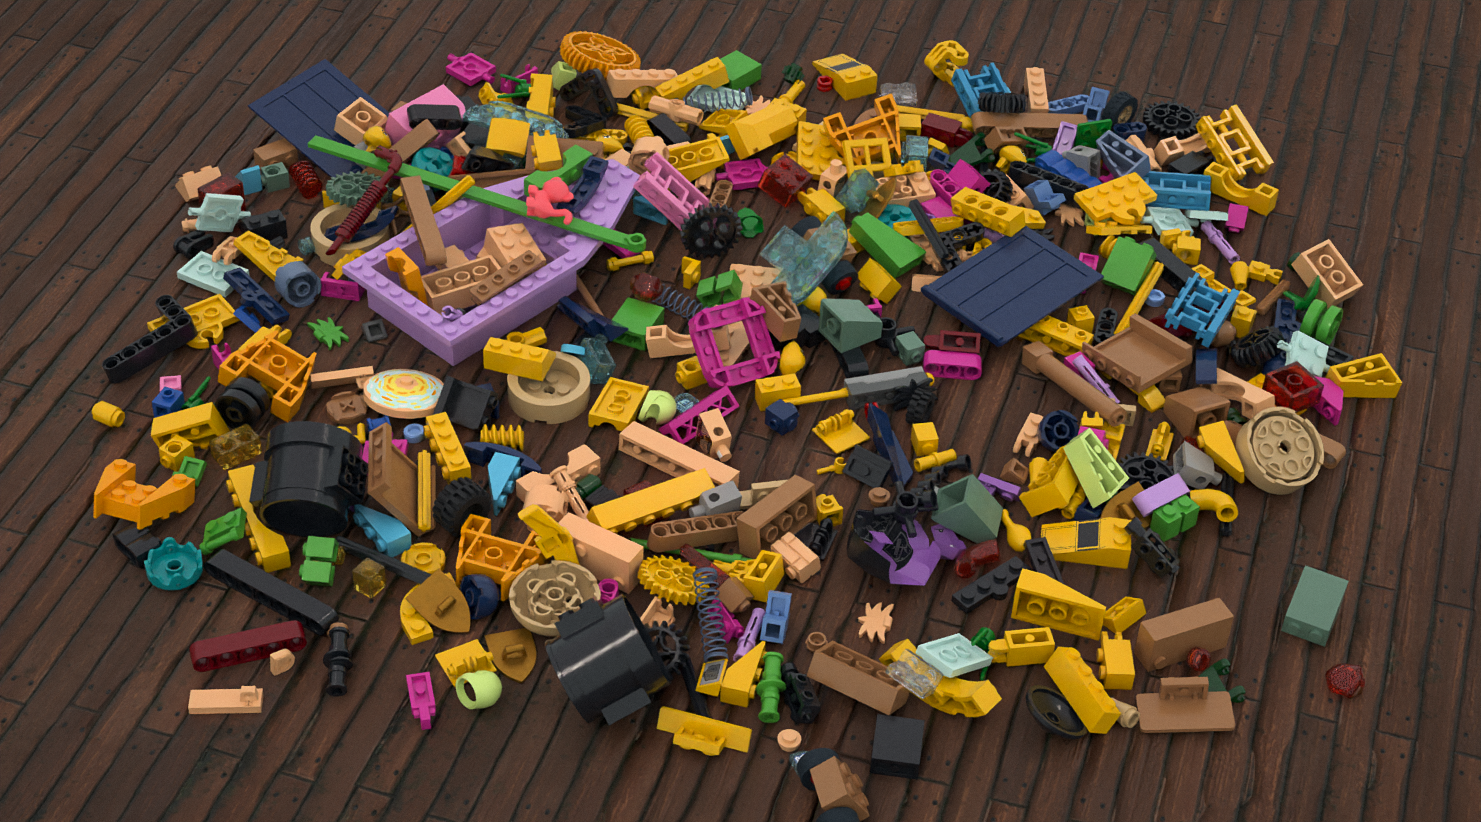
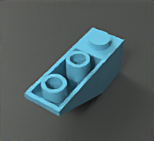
M495 452L488 465L489 488L493 512L496 516L501 508L505 507L508 495L513 493L516 480L521 478L519 457Z
M360 504L354 505L355 514L353 519L358 527L361 526L367 538L375 542L379 552L394 557L410 549V546H412L411 533L401 521Z

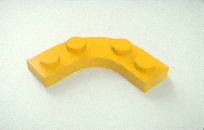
M450 572L446 573L445 575L456 585ZM419 583L406 594L400 606L401 625L412 645L433 638V631L428 622L405 599L421 585Z

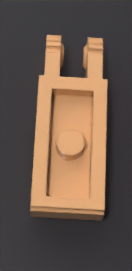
M230 236L217 246L212 255V262L217 263L222 256L224 258V265H230L232 260L242 253L233 245L237 237Z
M1030 412L1014 444V453H1018L1021 447L1025 446L1027 447L1025 456L1030 457L1033 451L1037 449L1040 443L1037 429L1043 416Z

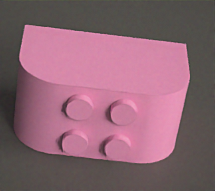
M443 84L389 113L385 131L390 137L393 146L413 130L409 126L407 108L413 104L456 105L459 107L462 122L465 115V106ZM460 128L456 130H437L440 135L427 147L439 150L442 146L447 147L446 144L459 135Z

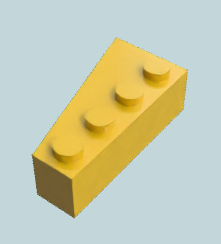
M1066 445L1060 447L1047 462L1048 466L1041 469L1038 473L1040 478L1036 482L1031 481L1027 486L1029 491L1022 492L1019 496L1031 517L1055 508L1062 509L1066 507L1071 496L1075 493L1077 485L1080 483L1063 449Z

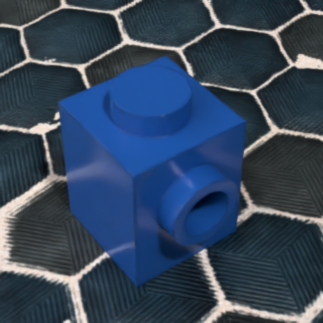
M164 387L152 401L154 418L181 411L182 405L185 403L183 392Z

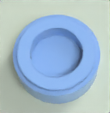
M1152 289L1145 303L1152 307H1159L1163 305L1165 295L1160 290Z
M409 424L404 428V439H407L409 443H419L425 438L423 426L420 424Z

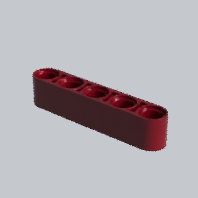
M294 620L200 640L191 644L189 652L194 670L206 672L269 658L270 654L282 649H288L291 653L305 648L307 640L302 623Z

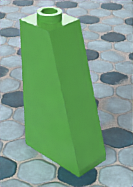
M868 212L862 216H856L851 222L852 226L849 233L894 279L921 264L927 253L924 249Z

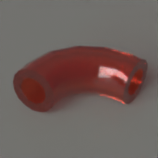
M997 539L977 543L961 552L954 563L956 575L961 578H970L975 574L976 568L979 566L1000 561L1001 557Z

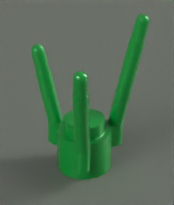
M500 74V77L518 82L519 85L515 86V93L498 95V99L530 98L529 87H531V84L527 83L526 79H518Z
M1017 132L1014 133L1017 137L1037 144L1036 146L1031 144L1025 146L1026 148L1034 149L1035 156H1040L1052 150V146L1048 145V143ZM1027 158V163L1035 162V158Z
M210 376L202 382L195 393L182 405V410L204 404L199 396L209 385Z
M983 627L970 640L971 645H976L983 651L987 650L988 653V645L991 640H995V634L991 629ZM988 666L983 667L979 678L981 681L984 680Z

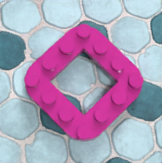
M750 297L705 308L696 313L688 322L690 337L703 375L711 388L720 389L726 385L728 388L764 378L775 372L778 359H780V352H775L763 317V314L766 313L763 305L759 306L755 301L750 300ZM742 321L755 359L724 367L711 329Z

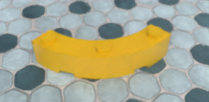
M909 639L895 643L879 658L882 664L913 678L914 682L910 693L940 711L952 715L962 713L966 717H979L986 715L1002 699L989 680L975 682L943 676L937 668L925 663L923 658L916 654L917 649Z

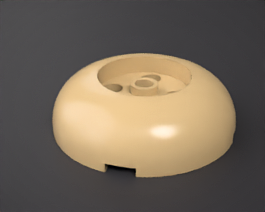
M552 560L551 564L541 566L537 563L526 568L514 579L509 592L510 607L518 622L533 633L549 637H557L560 634L554 624L560 621L559 615L572 609L574 612L580 610L579 604L594 597L595 601L601 599L597 579L589 570L576 563L561 560Z

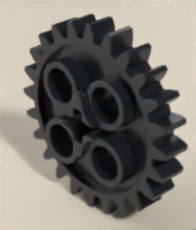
M1168 100L1167 103L1160 101V104L1154 102V105L1149 104V108L1146 107L1143 112L1142 123L1147 126L1148 132L1153 131V135L1159 134V138L1164 136L1167 139L1176 136V138L1183 140V137L1189 138L1198 133L1196 124L1201 117H1199V113H1195V109L1190 110V106L1185 107L1184 103L1179 105L1177 101L1171 103Z
M709 203L707 208L701 205V210L694 208L695 213H688L689 219H683L685 224L681 225L682 231H680L682 244H684L686 250L689 249L690 254L695 252L696 257L702 254L703 259L707 255L713 258L716 253L720 257L722 251L727 254V248L733 249L732 243H739L737 237L742 236L740 231L743 229L740 217L737 212L733 211L732 207L728 209L726 204L720 207V204L717 203L713 207Z
M1133 452L1132 457L1126 454L1125 459L1121 457L1119 462H1117L1129 477L1119 489V493L1138 481L1143 489L1146 490L1173 476L1174 467L1173 465L1167 466L1168 460L1160 461L1161 456L1153 458L1152 453L1146 456L1142 452L1138 456L1136 452Z

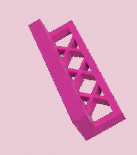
M726 385L660 427L659 431L662 435L670 433L675 441L684 444L696 436L697 427L692 426L693 417L698 418L699 413L707 412L708 407L718 408L720 411H723L721 415L724 417L738 408L739 404ZM725 396L731 404L729 408L721 406L722 398ZM678 427L687 429L685 438L682 439L676 430Z

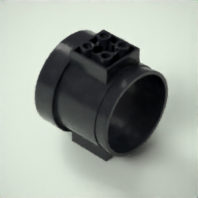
M296 421L274 427L267 435L264 461L255 463L249 502L260 509V518L265 524L282 533L299 537H329L341 533L347 527V516L350 506L363 504L366 491L368 463L361 459L362 445L360 441L346 430L319 422Z
M624 594L603 604L602 600L595 601L594 598H590L579 604L580 610L574 612L572 609L559 615L560 621L554 624L560 634L553 639L545 641L549 659L562 686L579 714L587 723H591L594 719L604 716L607 723L611 725L655 700L652 694L671 685L670 676L653 640Z

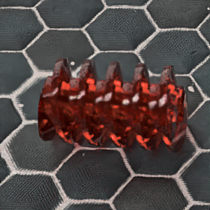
M300 161L293 163L289 167V174L302 196L306 199H312L317 196L323 184L311 163Z

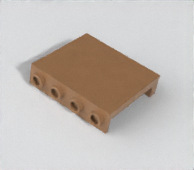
M1136 313L1130 316V327L1093 347L1085 341L1082 342V353L1095 364V367L1137 393L1142 392L1192 363L1191 345Z
M385 422L369 432L368 494L419 537L436 527V521L433 518L432 512L436 499L435 466H431V528L426 530V532H422L421 529H418V466L392 443V427Z

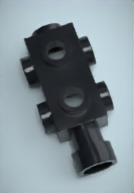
M1135 517L1123 528L1129 535L1132 534L1137 539L1131 545L1135 553L1140 558H1143L1151 571L1160 578H1163L1167 573L1170 576L1173 575L1180 568L1178 566L1180 560L1176 557L1175 551L1168 548L1161 540L1160 535L1153 532L1151 528L1146 531L1141 525L1142 522ZM1150 537L1154 538L1156 542H1152ZM1165 554H1169L1171 559L1167 558Z
M785 663L781 666L780 672L781 679L786 684V690L783 691L785 696L784 703L791 710L790 718L796 723L813 724L821 709V704L817 699L814 687L807 674L799 673L794 663Z

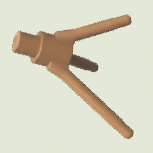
M403 196L393 203H384L382 209L400 204L404 200ZM397 206L398 210L395 217H398L400 214L409 216L408 211L401 210ZM393 219L391 221V225L394 232V236H397V227L395 224V220Z

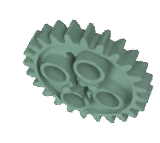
M350 171V174L343 172L342 176L336 174V177H331V180L327 181L326 195L334 203L340 202V205L347 204V207L351 205L355 207L374 180L380 181L381 176L375 177L374 173L368 175V172L361 174L360 171L355 174ZM388 183L386 185L388 192L381 199L382 202H384V198H387V195H389Z

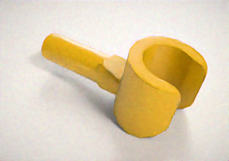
M837 457L834 465L817 469V474L833 471L837 474H843L844 472L842 471L846 465L843 464L844 458Z

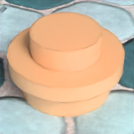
M785 729L778 734L777 742L782 750L792 752L800 746L801 735L793 729Z

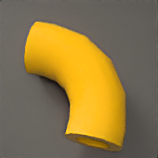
M1213 489L1190 491L1191 500L1200 506L1199 510L1216 512L1220 521L1230 522L1238 516V508L1234 500L1226 493Z

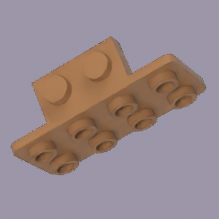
M1208 677L1161 678L1159 693H1143L1136 696L1137 711L1140 713V731L1143 733L1233 731L1235 729V720L1230 694L1226 691L1208 692Z

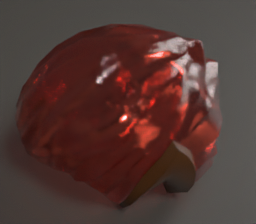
M640 273L633 276L630 280V290H632L633 295L638 300L651 302L662 294V282L655 276L648 273Z
M1335 664L1325 674L1327 687L1332 693L1342 694L1349 699H1352L1355 695L1362 694L1365 687V679L1362 668L1359 665Z

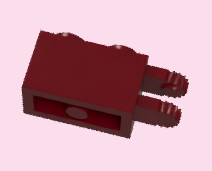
M928 113L921 123L920 139L929 141L930 138L946 144L948 147L954 148L955 145L963 146L973 138V134L971 131L962 128L961 121Z
M940 330L939 335L929 334L925 336L923 343L927 350L965 352L979 355L981 333Z

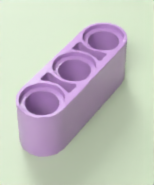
M1177 473L1140 492L1132 500L1144 518L1163 505L1170 504L1171 501L1184 494L1187 495L1190 490L1180 474Z

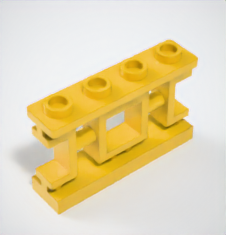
M1237 104L1231 106L1228 110H1223L1220 115L1222 120L1213 122L1210 115L1201 117L1196 124L1198 133L1213 153L1217 163L1230 169L1231 176L1235 182L1238 179L1242 180L1246 175L1245 169L1252 167L1256 174H1262L1267 172L1274 163ZM1230 125L1232 131H1228L1226 126ZM1219 129L1221 134L1217 135L1215 130ZM1234 138L1240 149L1232 152L1226 140ZM1248 154L1251 160L1247 161L1244 155ZM1237 158L1240 164L1236 165L1233 159Z

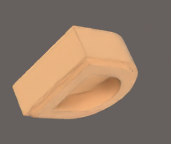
M282 649L270 654V671L274 676L289 670L293 666L295 657L290 650Z

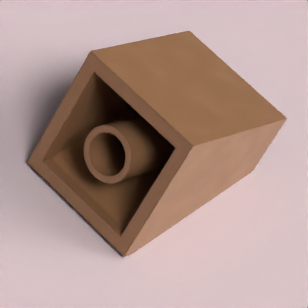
M1201 386L1166 396L1163 412L1185 440L1192 442L1197 440L1196 437L1199 436V427L1223 420L1225 423L1231 402L1229 399Z

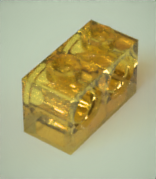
M248 424L209 441L212 457L224 470L262 453L260 437Z

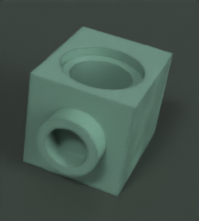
M282 162L260 167L262 187L265 186L268 193L290 187L289 174Z
M914 331L896 336L895 345L899 350L898 357L906 366L923 361L925 344Z

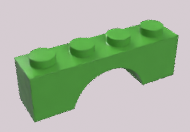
M578 145L569 148L563 152L562 168L555 171L536 170L524 178V195L529 197V185H536L539 190H542L544 182L554 177H560L569 186L583 175V167L588 159L593 156V153Z

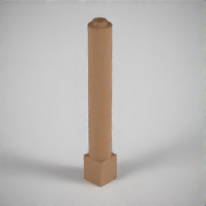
M1037 341L1022 346V364L1035 374H1044L1094 413L1098 412L1099 417L1103 418L1111 426H1119L1124 422L1126 418V410L1056 359L1053 356V351L1042 342Z

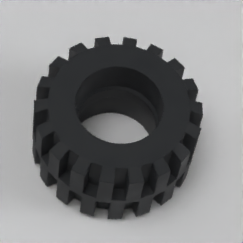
M468 477L458 478L451 481L438 494V498L435 499V505L432 508L433 518L454 537L458 536L461 538V527L470 514L488 517V513L491 511V496Z

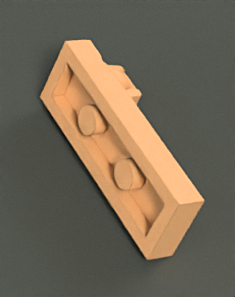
M373 366L310 374L311 387L315 389L356 383L358 390L364 391L365 382L374 375Z
M241 686V689L191 690L188 706L189 714L261 713L263 688L257 689L256 686Z

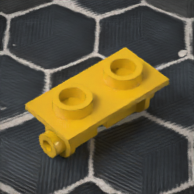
M1162 422L1158 425L1157 429H1153L1146 456L1152 453L1153 458L1161 456V461L1167 459L1174 433H1170V426L1167 422Z

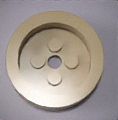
M340 203L329 206L320 211L311 222L313 251L320 256L321 261L334 266L346 254L350 255L357 248L367 253L390 240L389 225L368 238L349 243L343 242L335 254L326 255L325 253L334 242L324 236L326 230L342 224L354 207V205L347 207V204L340 205ZM375 207L364 224L376 220L381 210Z
M554 351L556 352V357L543 381L508 374V402L512 410L525 420L535 422V420L547 421V424L563 423L579 416L587 408L590 399V373L581 360L570 354Z
M1270 407L1259 412L1242 426L1235 444V450L1244 469L1245 476L1258 488L1277 495L1293 493L1312 481L1318 475L1320 466L1324 461L1323 443L1314 425L1307 418L1303 419L1297 415L1295 410L1286 407ZM1280 443L1287 447V452H1284L1281 448L1279 449Z

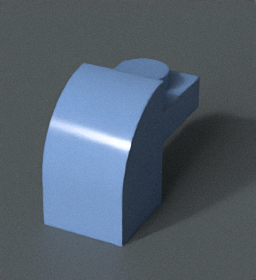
M1092 87L1088 104H1085L1083 115L1087 116L1088 122L1102 119L1101 116L1106 107L1110 91Z
M1037 180L1024 188L1034 209L1042 215H1046L1052 210L1059 208L1060 204L1066 201L1063 193H1053L1048 180Z
M769 590L760 640L783 644L788 628L792 593Z

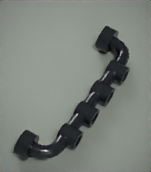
M968 454L959 455L957 460L949 461L942 466H933L932 473L925 474V480L918 481L917 488H911L910 492L917 496L918 504H923L925 508H935L937 506V495L934 491V486L940 485L941 478H947L948 471L958 468L960 472L970 471V456Z

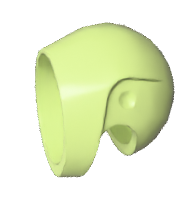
M650 390L638 419L645 422L648 418H655L657 420L656 425L668 423L676 414L677 406L675 399L668 392Z
M479 670L475 673H465L456 680L455 687L458 698L468 709H481L493 706L502 693L501 681L491 671ZM465 679L473 687L476 701L470 700L464 690Z

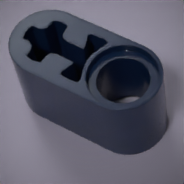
M1141 122L1118 123L1114 125L1113 133L1124 140L1128 139L1130 135H1136L1144 144L1147 126Z

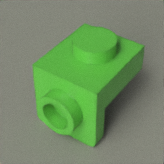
M185 456L179 472L174 471L172 476L184 474L189 478L195 479V487H198L207 463L204 460Z

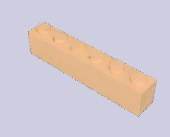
M635 421L619 434L618 450L677 478L705 468L715 487L733 480L738 488L740 471Z

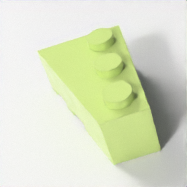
M1090 428L1074 437L1063 448L1092 508L1110 499L1129 479Z

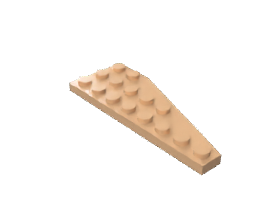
M731 264L730 271L735 270L743 283L740 299L750 297L754 287L782 281L787 283L789 269ZM742 321L728 325L730 349L719 351L724 367L738 364L744 351L750 347Z

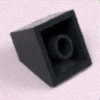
M280 209L253 215L242 219L238 223L242 234L250 231L268 241L278 236H281L283 239L288 238L286 219Z

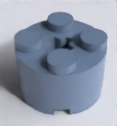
M294 261L276 270L275 288L289 304L295 307H305L315 300L314 297L317 293H320L321 281L304 262Z

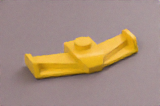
M532 504L518 513L519 518L539 534L534 540L546 559L554 555L555 560L568 561L580 565L573 545V537L566 527L558 524L538 505Z

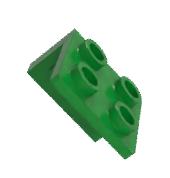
M1105 119L1079 123L1073 148L1082 145L1097 149L1096 140L1108 130L1111 131L1112 120Z

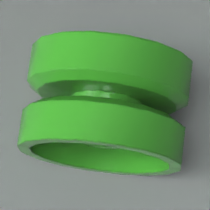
M1316 298L1304 316L1300 332L1330 345L1340 326L1343 309L1334 305L1327 309V303Z

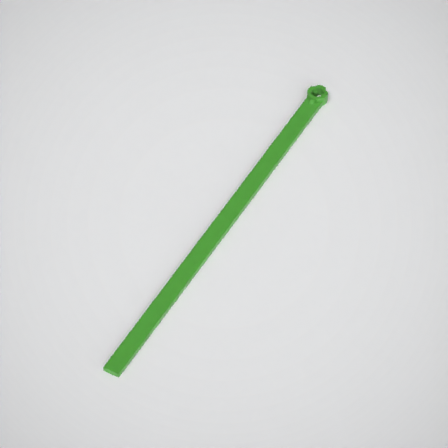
M314 136L308 142L309 148L387 172L390 164L387 160L377 158L373 153L319 136ZM402 163L399 172L394 174L403 178L420 175L423 184L447 192L460 182ZM474 185L461 195L465 198L628 249L634 253H639L646 249V239L641 233L628 235L574 217L569 225H565L563 223L564 216L546 219L537 216H527L526 202Z

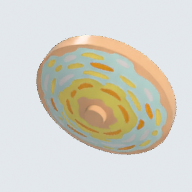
M386 370L371 376L365 382L363 397L369 407L381 414L404 419L422 418L433 415L444 383L437 377L418 370Z

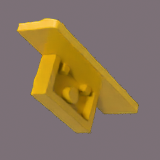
M665 706L660 708L657 729L674 733L673 744L679 745L683 749L699 750L709 756L719 755L724 747L746 753L749 750L752 730L749 728Z

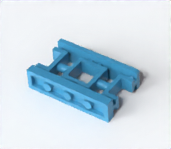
M990 63L988 67L986 65L983 66L979 75L970 76L968 70L963 71L962 68L956 69L951 81L970 118L976 112H987L981 111L978 108L980 93H1009L1007 85L1003 82L1000 72L994 63ZM990 81V85L984 84V82ZM977 84L978 87L972 90L970 85Z
M1149 171L1142 177L1147 185L1157 194L1156 201L1145 204V206L1209 211L1211 198L1210 175Z
M1196 272L1193 278H1188L1178 298H1175L1171 308L1168 309L1164 318L1167 320L1165 327L1169 328L1173 324V328L1176 330L1179 325L1197 332L1195 339L1203 338L1201 345L1209 348L1233 309L1240 291L1233 288L1228 293V289L1224 288L1222 292H1218L1205 286L1206 279L1202 278V280H1199L1200 274ZM1194 287L1197 288V289H1196V292L1194 291L1193 294L1190 296V294H1191V292L1193 291ZM1224 300L1225 302L1223 303L1222 307L1218 309V306ZM1192 304L1202 307L1210 312L1206 313L1198 308L1193 307ZM1181 308H1183V312H1181L1177 317V314L1179 313ZM1211 321L1212 323L1210 324L1209 328L1205 330V327L1208 326L1209 322Z

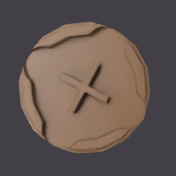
M351 391L335 394L331 397V401L326 404L328 417L338 424L347 425L360 422L369 412L363 395L360 394L359 396Z

